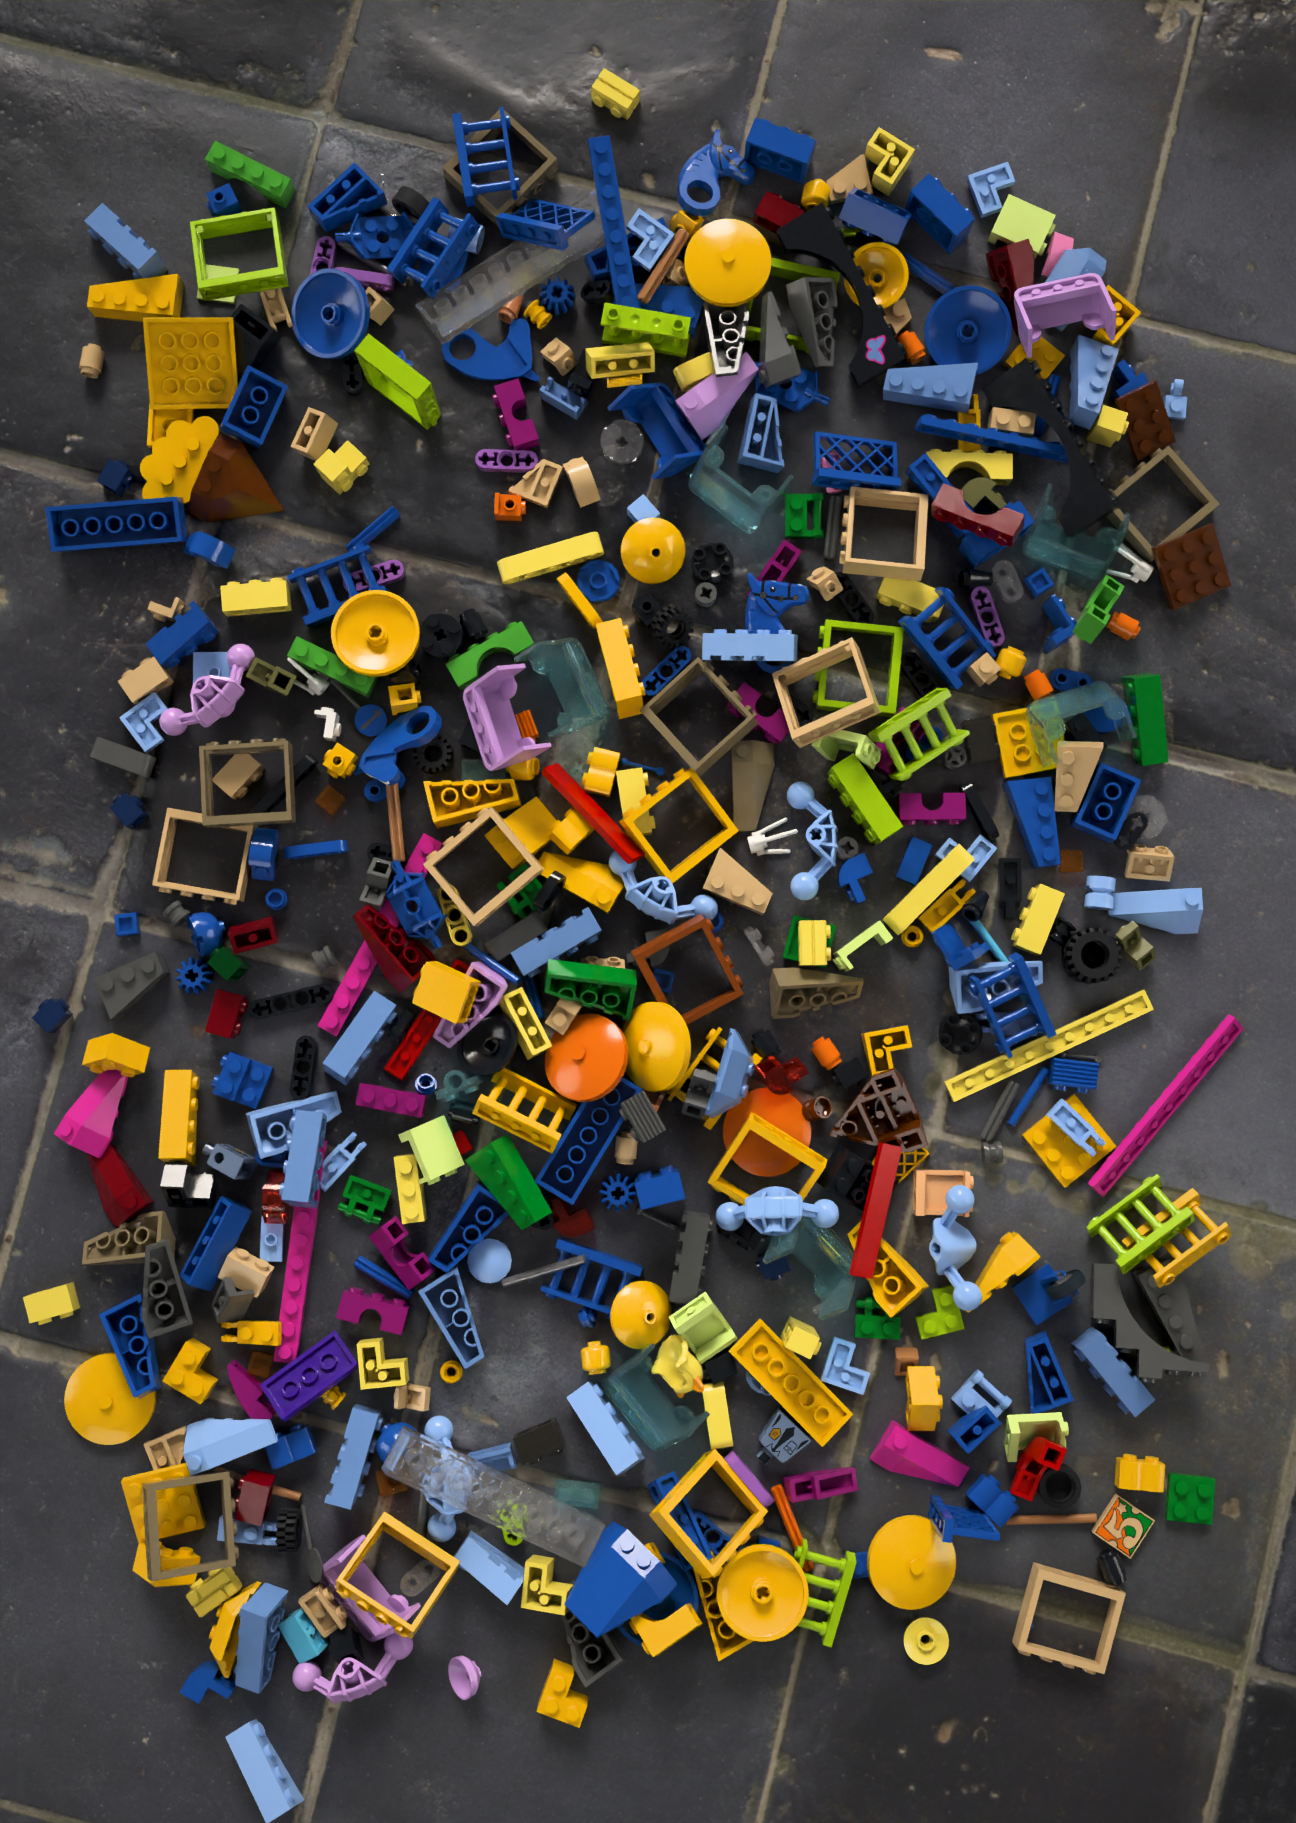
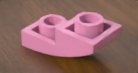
M1053 232L1046 251L1048 257L1041 273L1042 276L1048 278L1063 252L1073 248V238Z

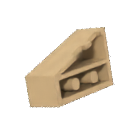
M1058 741L1055 811H1078L1103 750V742Z
M719 848L702 889L705 892L762 916L773 894L721 848Z

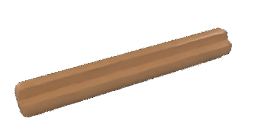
M685 229L678 230L638 294L637 299L642 304L649 303L689 239L690 234Z
M397 782L394 785L386 784L392 857L393 861L399 860L402 863L405 862V851Z

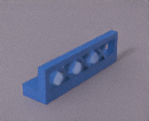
M926 453L912 463L905 472L922 494H929L928 502L931 505L943 483L952 486ZM964 501L968 509H970L973 512L969 505ZM945 521L958 539H961L968 531L966 529H958L955 525Z
M675 1471L647 1485L656 1506L679 1482ZM684 1496L669 1514L707 1560H710L713 1556L686 1496ZM674 1546L684 1571L693 1568Z

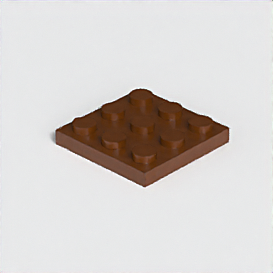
M1207 524L1151 548L1170 610L1178 609L1231 586L1213 524Z

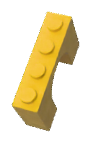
M654 1542L647 1543L645 1547L664 1564L665 1560ZM691 1603L685 1604L664 1620L652 1619L643 1612L637 1617L630 1618L631 1621L629 1622L632 1630L641 1636L645 1652L648 1655L651 1654L652 1657L658 1656L703 1624Z

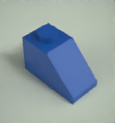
M985 1405L962 1416L947 1432L969 1454L1002 1423Z

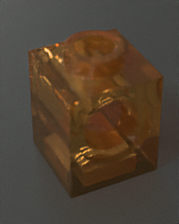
M406 1463L393 1465L391 1468H380L376 1473L380 1496L407 1491L412 1482L411 1470L406 1468ZM390 1475H398L401 1482L398 1484L391 1482Z

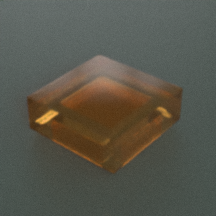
M327 785L315 802L331 815H334L346 798L330 785Z
M1060 850V872L1082 873L1083 850Z
M253 1350L247 1373L269 1378L274 1363V1354Z

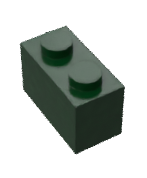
M224 946L216 948L209 957L211 959L207 962L226 981L238 982L252 967L238 953L234 954L232 948Z

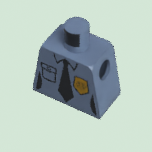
M208 1142L202 1150V1154L209 1157L207 1161L209 1166L234 1180L251 1179L258 1165L254 1156L229 1144L217 1143L214 1145Z
M777 1407L758 1437L764 1447L756 1456L765 1465L774 1456L784 1463L811 1442L810 1436L780 1407Z

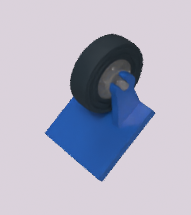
M1047 1263L1011 1288L1037 1326L1072 1303V1297L1079 1294L1078 1289L1085 1283L1086 1279L1079 1269L1065 1272L1064 1269L1054 1271L1050 1264Z

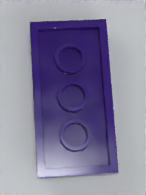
M334 1330L260 1384L281 1420L285 1423L357 1370L359 1364L337 1331Z

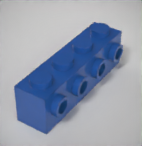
M220 1196L179 1275L189 1286L211 1292L214 1284L218 1281V1275L225 1259L238 1242L239 1236L252 1213V1210L242 1202Z

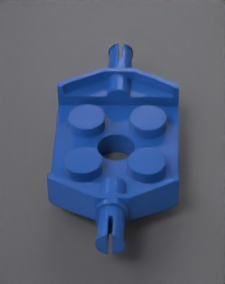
M402 211L401 216L359 217V213H357L350 231L335 233V241L349 242V245H352L362 260L394 258L414 228V225L404 211ZM385 235L389 240L386 243H380L377 237Z
M754 362L760 371L759 363ZM800 367L802 374L790 381L791 388L782 389L780 385L765 389L764 383L760 382L759 371L754 377L755 393L776 398L778 404L797 413L811 403H815V401L827 407L831 399L819 393L817 371L812 373Z
M399 860L391 862L390 865L396 875L386 891V895L407 936L429 938L435 950L442 947L443 945L437 935V931H439L448 915L442 914L423 877L426 873H406ZM411 900H414L418 905L416 912L412 911L409 907Z

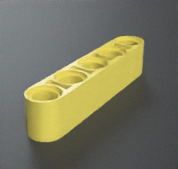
M590 532L503 558L497 562L503 584H512L596 559L604 555V550L598 532Z
M960 844L955 846L883 918V921L897 935L901 934L975 858Z

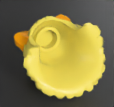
M674 1334L662 1342L651 1372L653 1375L660 1374L669 1386L674 1389L679 1398H682L685 1393L692 1390L702 1393L704 1391L701 1381L703 1378L702 1366L688 1351L687 1341L679 1334Z

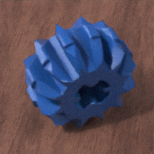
M557 276L555 282L549 278L548 285L542 284L543 292L539 293V297L542 300L541 306L547 307L548 313L555 310V314L558 316L560 314L559 311L562 310L563 313L567 314V307L573 308L576 294L573 293L574 286L568 285L567 279L560 282V278Z
M191 957L188 963L185 961L181 962L183 969H176V972L181 973V976L175 977V981H182L178 988H186V994H191L193 991L195 995H199L200 988L203 991L208 990L205 983H213L211 979H208V976L214 975V972L207 971L210 965L208 963L203 964V959L201 958L195 961ZM198 973V978H195L196 981L191 979V974Z
M620 1173L616 1176L617 1181H614L613 1177L609 1175L608 1180L611 1184L603 1181L602 1186L607 1188V1190H599V1194L607 1195L601 1199V1202L605 1203L609 1200L607 1209L610 1210L612 1205L615 1204L616 1212H619V1205L621 1204L623 1209L627 1210L628 1205L626 1201L630 1204L635 1202L629 1196L637 1195V1191H629V1189L635 1186V1183L626 1184L629 1176L620 1181ZM616 1187H621V1191L624 1190L625 1194H621L620 1198H615V1194L612 1195V1191H615Z

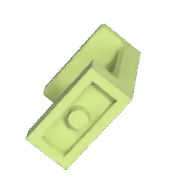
M1009 194L990 233L988 242L996 244L997 239L1007 244H1012L1029 239L1035 261L1037 255L1042 256L1047 243L1044 242L1046 236L1051 237L1056 226L1053 224V220L1056 215Z
M844 730L819 739L811 745L827 760L831 761L836 760L839 749L854 752L861 762L873 770L881 757V749L866 735Z
M880 920L833 953L835 957L833 962L840 971L844 969L847 972L854 968L847 959V956L870 938L874 937L880 946L893 939Z
M444 1115L398 1135L401 1143L409 1140L423 1174V1178L418 1180L419 1184L425 1182L428 1185L434 1184L441 1180V1175L444 1174L445 1177L451 1176L458 1172V1167L465 1165Z
M706 1291L669 1316L674 1329L687 1341L688 1346L694 1352L700 1364L710 1360L714 1355L737 1340L733 1329Z
M1062 1413L1007 1415L1003 1443L1007 1461L1017 1462L1018 1450H1024L1027 1444L1035 1437H1043L1066 1448L1065 1436H1068L1069 1428L1068 1423L1063 1421Z

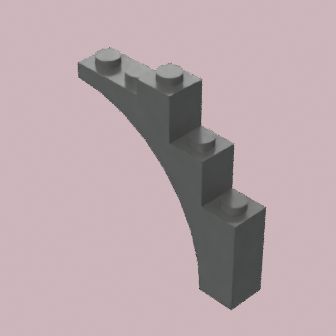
M1091 1264V1318H1096V1323L1110 1324V1319L1113 1320V1347L1119 1348V1352L1133 1353V1349H1136V1377H1142V1382L1156 1383V1379H1163V1370L1168 1375H1179V1371H1189V1376L1203 1377V1372L1210 1373V1363L1192 1361L1175 1355L1158 1345L1140 1328L1124 1302L1118 1280L1117 1265Z

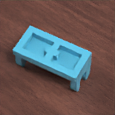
M303 1608L290 1613L288 1618L279 1622L278 1627L299 1664L318 1656L329 1645L327 1639L323 1638Z

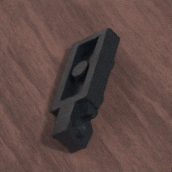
M1021 858L998 859L999 908H1003L1004 919H1015V908H1020V902H1022Z

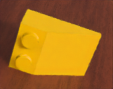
M537 796L504 819L533 856L552 841L549 838L552 832L550 827L557 821ZM498 825L484 835L513 871L517 870L527 861Z

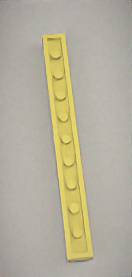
M1140 990L1056 1029L1057 1035L1051 1038L1043 1035L1011 1050L1013 1055L1011 1058L1002 1054L944 1081V1084L952 1101L956 1102L1154 1009L1145 990Z

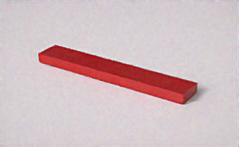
M559 763L544 767L541 772L542 775L627 864L642 859L645 853Z
M456 958L451 968L466 974L470 967L458 958ZM423 1009L384 1067V1070L403 1081L433 1036L442 1017Z
M879 1142L849 1272L853 1276L873 1278L902 1150L900 1146Z

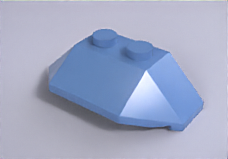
M1091 248L1065 250L1045 282L1088 273L1098 274L1102 278L1106 269V260ZM1068 324L1055 326V328L1061 332Z
M732 1028L729 1031L716 1080L705 1111V1115L711 1118H715L741 1103L742 1098H745L748 1092V1085H746L748 1077L753 1075L755 1068L753 1058L740 1034Z

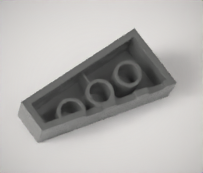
M682 1210L668 1297L671 1302L688 1304L702 1294V1287L699 1286L700 1277L704 1278L706 1264L702 1263L704 1255H708L709 1242H706L707 1234L711 1233L713 1224L709 1214Z

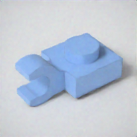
M1175 379L1174 383H1171L1170 395H1165L1163 398L1168 418L1171 420H1184L1186 418L1187 397L1181 396L1184 380Z

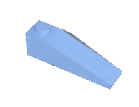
M1202 888L1111 893L1114 897L1113 910H1108V916L1129 922L1134 921L1135 923L1171 934L1198 933L1203 913Z
M1025 961L1035 985L1042 984V961ZM1011 962L968 963L955 971L949 966V987L956 1012L962 1014L983 1010L977 995L974 996L969 988L971 983L969 975L973 974L981 981L1009 967L1008 964ZM1011 975L985 988L984 991L988 1000L1016 987L1019 981L1017 976Z
M337 1091L246 1113L250 1133L259 1158L263 1159L287 1150V1142L289 1138H292L293 1129H291L292 1116L296 1115V1110L322 1112L327 1116V1122L342 1113Z
M205 1418L187 1425L183 1456L190 1475H194L276 1443L278 1438L270 1419L233 1420V1418H226L222 1420Z

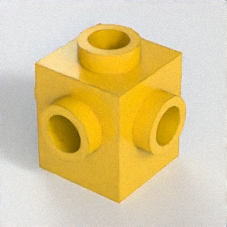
M681 210L672 217L669 223L671 226L669 230L676 235L679 229H685L690 234L689 239L684 245L686 246L693 235L700 229L704 219Z
M336 743L332 750L329 749L324 755L323 765L328 768L326 772L336 779L339 776L345 779L346 776H351L356 768L355 763L359 757L341 744Z

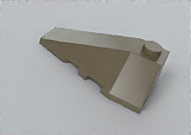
M755 740L739 741L730 749L733 824L739 830L738 832L756 831L775 766L774 744Z
M795 967L773 968L769 982L772 1019L794 1018L800 1016L802 1011L809 1009L813 1011L820 1010V1006L832 1003L836 1005L860 998L864 980L858 977Z
M164 1211L143 1213L137 1216V1219L129 1223L125 1222L111 1232H104L84 1242L82 1265L145 1263V1246L165 1239L169 1240L172 1254L175 1258L176 1238Z

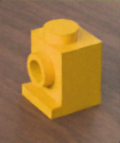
M414 683L388 686L392 715L411 711L418 708V703H422L420 690L415 691Z

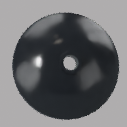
M491 1011L458 1041L457 1054L461 1065L468 1072L477 1076H491L500 1072L509 1064L515 1054L518 1043L516 1027L504 1014Z

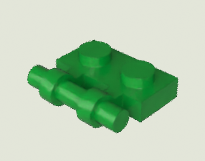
M523 864L508 876L510 881L513 882L528 869L527 865ZM536 878L519 891L524 898L523 901L519 903L514 896L507 901L512 908V913L517 915L520 920L528 916L524 910L528 905L534 912L538 910L533 905V902L542 885ZM503 881L496 885L500 892L507 887Z
M351 1174L342 1195L350 1199L349 1204L340 1202L337 1210L345 1213V1216L350 1218L354 1216L364 1220L363 1222L370 1225L372 1223L379 1226L382 1217L374 1215L376 1209L382 1212L385 1211L393 1190ZM357 1202L369 1206L367 1212L356 1208Z
M872 1297L856 1299V1308H864V1314L855 1313L854 1337L900 1340V1316L895 1315L890 1318L885 1311L884 1315L872 1314V1308L883 1309L876 1300L872 1299Z

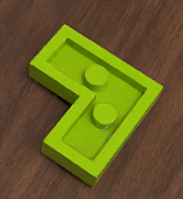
M952 1284L931 1289L936 1308L935 1312L915 1316L921 1340L965 1329L960 1308L956 1306L953 1300L954 1287Z

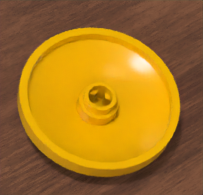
M720 219L710 222L700 228L688 243L684 260L686 278L693 291L710 304L721 307H734L745 304L754 299L763 290L768 281L771 271L769 246L763 235L746 222L736 219Z
M370 590L354 595L339 608L333 619L331 639L336 654L349 669L361 675L380 677L400 670L413 658L419 646L420 626L414 610L403 598L388 591Z
M646 1002L637 1006L631 1012L630 1021L626 1020L622 1029L628 1045L626 1072L630 1079L641 1089L650 1092L669 1090L681 1081L690 1062L691 1040L687 1025L680 1013L669 1004Z
M103 1353L85 1361L72 1374L65 1390V1410L71 1425L82 1437L97 1444L115 1445L130 1440L146 1427L154 1413L156 1391L142 1398H134L116 1354Z
M905 1515L889 1521L876 1533L869 1546L867 1554L869 1579L877 1593L895 1607L916 1610L935 1603L946 1593L955 1575L956 1553L953 1543L942 1542L932 1523L926 1517Z
M756 1544L737 1551V1554L724 1564L723 1570L718 1577L716 1596L721 1615L733 1631L749 1640L767 1642L784 1637L799 1624L807 1608L809 1590L806 1576L792 1555L773 1545Z

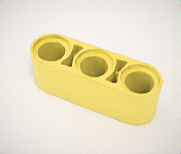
M710 352L689 360L673 370V374L682 392L689 391L715 373Z
M451 885V887L460 896L458 889ZM440 887L438 898L443 914L448 915L445 921L451 940L456 945L465 947L468 943L472 942L473 938L468 919L452 899H444L443 894L445 891ZM453 910H459L461 913V917L457 921H451L450 913ZM462 930L466 931L467 939L464 942H458L456 939L457 933Z
M720 1381L714 1385L713 1383L703 1384L704 1391L702 1393L711 1450L732 1447L733 1440L724 1382Z

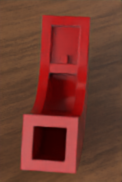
M1043 1437L1032 1439L1024 1448L1016 1463L1015 1468L1017 1471L1009 1492L1032 1502L1044 1472L1048 1467L1059 1471L1067 1449L1063 1445Z

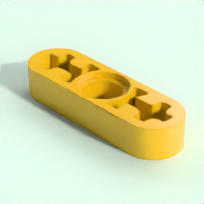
M566 572L556 578L561 588L593 629L596 628V624L602 623L597 612Z

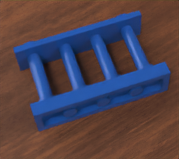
M499 107L501 118L472 123L462 121L461 113L452 114L466 207L475 206L474 197H478V194L512 189L513 200H517L516 191H520L519 177H514L507 133V129H511L509 115L504 113V107ZM496 128L503 129L504 139L472 144L465 142V135H469L468 132ZM506 149L507 160L479 164L468 162V156H471V153ZM509 169L510 180L480 185L471 182V176H475L476 173Z
M435 197L432 198L387 267V271L396 281L402 284L407 276L422 283L420 287L431 299H434L438 291H440L447 277L480 228V225L469 213H467L463 221L448 215L449 211L440 199ZM443 222L457 228L451 239L436 233ZM431 240L445 246L439 257L424 251ZM419 258L434 265L427 276L413 269Z
M356 545L352 548L353 551L306 569L303 567L291 571L292 574L287 576L292 584L298 583L308 608V615L303 617L307 627L311 628L334 619L339 608L347 601L340 602L336 599L326 573L329 569L338 566L349 594L348 599L360 593L357 592L346 565L347 562L359 559L369 585L368 591H388L385 586H380L376 582L366 556L373 553L369 545ZM318 574L329 602L327 604L328 607L322 610L316 607L306 582V578Z
M937 587L934 591L939 596L938 599L916 618L904 616L898 623L948 687L957 690L963 685L960 678L964 671L986 652L992 658L996 654L993 651L994 646L988 639L984 640L954 601L955 596L948 588ZM945 604L952 615L930 634H924L920 629L922 627L921 624ZM958 621L965 632L943 651H938L934 647L935 640ZM971 638L978 646V649L956 668H951L947 663L948 657Z
M1016 952L1008 956L1011 962L1008 964L1009 967L981 981L973 974L968 976L971 981L969 988L974 996L977 995L997 1040L994 1042L995 1047L1000 1054L1003 1053L1008 1058L1013 1057L1010 1046L1036 1033H1042L1047 1038L1057 1035L1023 956ZM1011 975L1017 976L1019 983H1017L1016 987L988 1000L984 991L985 988ZM1021 994L1025 995L1028 1001L1025 1003V1006L996 1019L992 1008ZM1028 1014L1034 1015L1036 1020L1034 1025L1005 1039L1001 1027Z
M559 1237L555 1248L559 1249L558 1252L560 1253L557 1262L568 1259V1256L571 1257L572 1254L578 1256L584 1254L586 1263L579 1266L571 1292L558 1289L564 1270L553 1273L550 1284L543 1283L540 1291H543L546 1297L556 1299L558 1296L604 1312L610 1318L611 1307L600 1303L610 1271H613L614 1268L622 1271L623 1278L617 1292L618 1294L622 1288L630 1284L631 1279L635 1275L640 1277L643 1266ZM595 1261L601 1263L600 1267L602 1270L592 1300L579 1296L589 1264Z

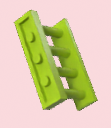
M604 303L601 325L604 326L602 343L623 345L649 342L656 353L686 358L690 339L688 332L691 317Z
M948 688L934 689L868 733L871 741L884 743L897 768L896 771L889 775L891 779L900 781L909 779L914 771L950 747L963 743L964 738L970 735L968 730H956L944 705L946 703L945 700L951 697ZM933 708L937 709L949 734L941 741L938 740L927 718L928 711ZM915 720H919L932 746L923 753L909 728L911 726L910 723ZM898 731L902 732L914 756V759L904 764L892 741V735Z
M1158 1174L1146 1178L1139 1188L1100 1217H1094L1086 1227L1091 1238L1099 1233L1118 1255L1115 1261L1123 1275L1195 1221L1194 1214L1188 1207H1185L1183 1210L1177 1209L1159 1189L1162 1183ZM1152 1193L1171 1214V1219L1165 1223H1160L1141 1201ZM1135 1207L1153 1227V1232L1147 1237L1142 1236L1123 1214ZM1115 1220L1136 1242L1135 1246L1130 1250H1124L1106 1229Z
M803 1538L801 1546L797 1545L794 1553V1558L801 1568H803L804 1561L808 1560L836 1568L840 1573L838 1580L834 1579V1581L804 1573L808 1584L829 1589L834 1594L832 1601L828 1600V1602L808 1597V1607L825 1611V1614H827L825 1622L819 1623L802 1618L797 1626L819 1632V1635L822 1636L823 1645L832 1648L856 1567L855 1553L846 1551L845 1557L839 1560L808 1551L807 1539Z

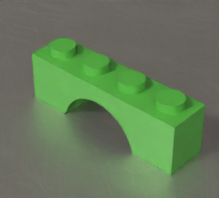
M217 141L213 143L205 158L211 172L229 181L232 178L239 179L254 187L267 200L285 209L296 191L291 178Z
M1107 574L1091 593L1072 631L1080 640L1086 641L1089 644L1094 641L1106 626L1110 618L1108 612L1124 588V585Z
M522 621L510 623L503 632L499 634L495 632L486 638L487 641L482 644L475 643L467 649L466 653L462 655L456 654L449 658L446 666L460 691L479 679L480 665L488 655L495 652H506L515 658H519L536 648Z
M297 636L287 654V657L292 658L299 665L322 673L368 698L378 681V677L365 676L352 671L344 665L337 655Z

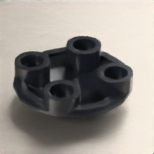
M706 543L693 551L691 569L700 581L718 584L726 580L732 573L734 567L733 556L724 543Z
M951 1013L940 1024L939 1042L953 1054L969 1055L982 1042L983 1031L981 1024L970 1013Z

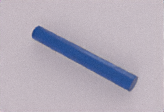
M467 944L465 950L515 986L520 983L521 978L473 944Z
M1045 1067L1040 1069L1007 1123L1013 1127L1016 1126L1050 1071Z

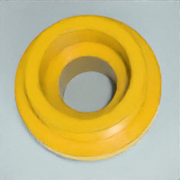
M908 926L901 933V940L907 947H917L923 941V932L917 926ZM909 933L915 934L916 938L914 941L909 940Z
M455 1360L446 1361L440 1369L441 1378L447 1383H456L463 1374L461 1364ZM454 1368L456 1374L450 1375L448 1369Z

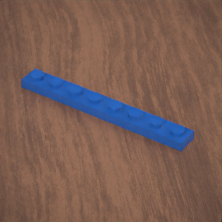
M610 135L588 138L587 142L615 304L639 308Z
M931 414L922 415L916 422L915 431L1069 463L1064 446L1057 441L1045 442L1041 441L1038 437H1021L1020 434L1015 432L1003 433L999 432L996 428H979L978 425L973 423L965 425L958 423L954 419H937L935 415Z

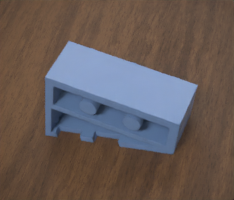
M755 393L750 400L737 463L779 474L784 468V460H782V442L779 435L780 425L776 398Z

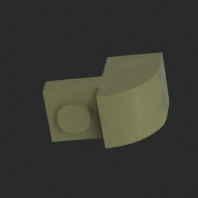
M979 477L972 479L961 489L964 501L972 510L982 502L991 512L996 513L1007 504L1004 502L1005 499L1001 494L992 491L996 482L989 478Z
M254 657L245 675L246 678L282 696L288 695L297 677L257 657Z
M1134 921L1122 926L1117 934H1115L1118 940L1116 944L1117 946L1121 945L1122 948L1119 951L1137 970L1141 971L1156 959L1154 947L1141 936L1139 926Z

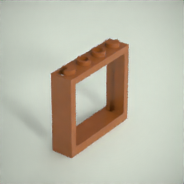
M701 914L630 951L656 1001L669 1004L645 958L702 928L732 988L681 1015L686 1025L744 994L741 990V987L744 985L739 975L734 976L731 970L734 967L729 956L724 957L721 951L724 949L720 938H715L712 930L715 929L709 918L705 919Z

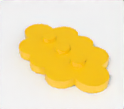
M201 416L194 420L192 424L184 420L174 421L168 426L166 437H161L154 441L152 445L153 454L146 456L140 464L141 475L147 481L142 489L143 499L177 496L183 498L184 505L189 504L192 488L207 453L220 436L219 425L214 419L209 416Z

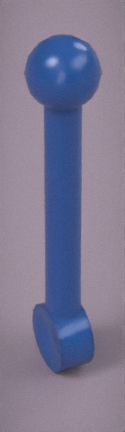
M622 758L620 764L624 767L627 765L636 768L642 767L644 770L655 772L658 776H663L665 773L662 767L653 768L630 762L626 758Z

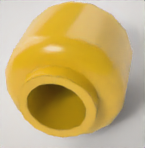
M814 179L804 185L801 204L806 211L811 210L822 202L825 208L828 207L831 194L829 185L822 179Z
M1008 646L1007 649H1001L996 659V663L1001 668L998 675L1009 680L1012 676L1019 677L1027 662L1024 652Z
M533 758L508 766L506 771L510 773L511 778L514 780H532L535 775H538L540 764L538 758Z
M601 1341L587 1342L588 1347H584L581 1350L583 1370L588 1371L589 1375L606 1373V1369L611 1366L609 1347L601 1345Z

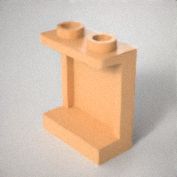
M913 1169L912 1214L915 1216L943 1215L948 1207L945 1200L948 1190L955 1185H964L969 1189H973V1176H970V1172L963 1170ZM973 1207L969 1212L964 1214H958V1216L969 1217V1213L973 1211Z

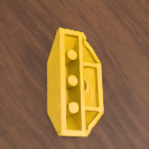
M257 1581L238 1591L218 1607L216 1617H219L217 1625H213L209 1639H212L209 1648L225 1678H229L237 1661L236 1649L239 1642L237 1632L240 1626V1608L257 1592L261 1582Z

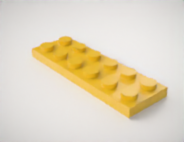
M761 1319L729 1350L741 1365L821 1447L853 1415L792 1350L785 1348L783 1341Z

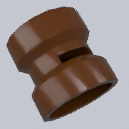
M824 1096L808 1100L802 1106V1114L810 1122L829 1117L833 1110L831 1101Z

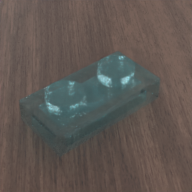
M462 759V781L506 779V767L490 771L485 767L482 759Z
M556 1479L553 1504L598 1509L600 1484Z

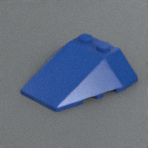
M612 1521L596 1538L564 1605L596 1638H599L622 1625L623 1622L630 1618L637 1617L648 1608L662 1603L678 1584L663 1564L628 1529Z

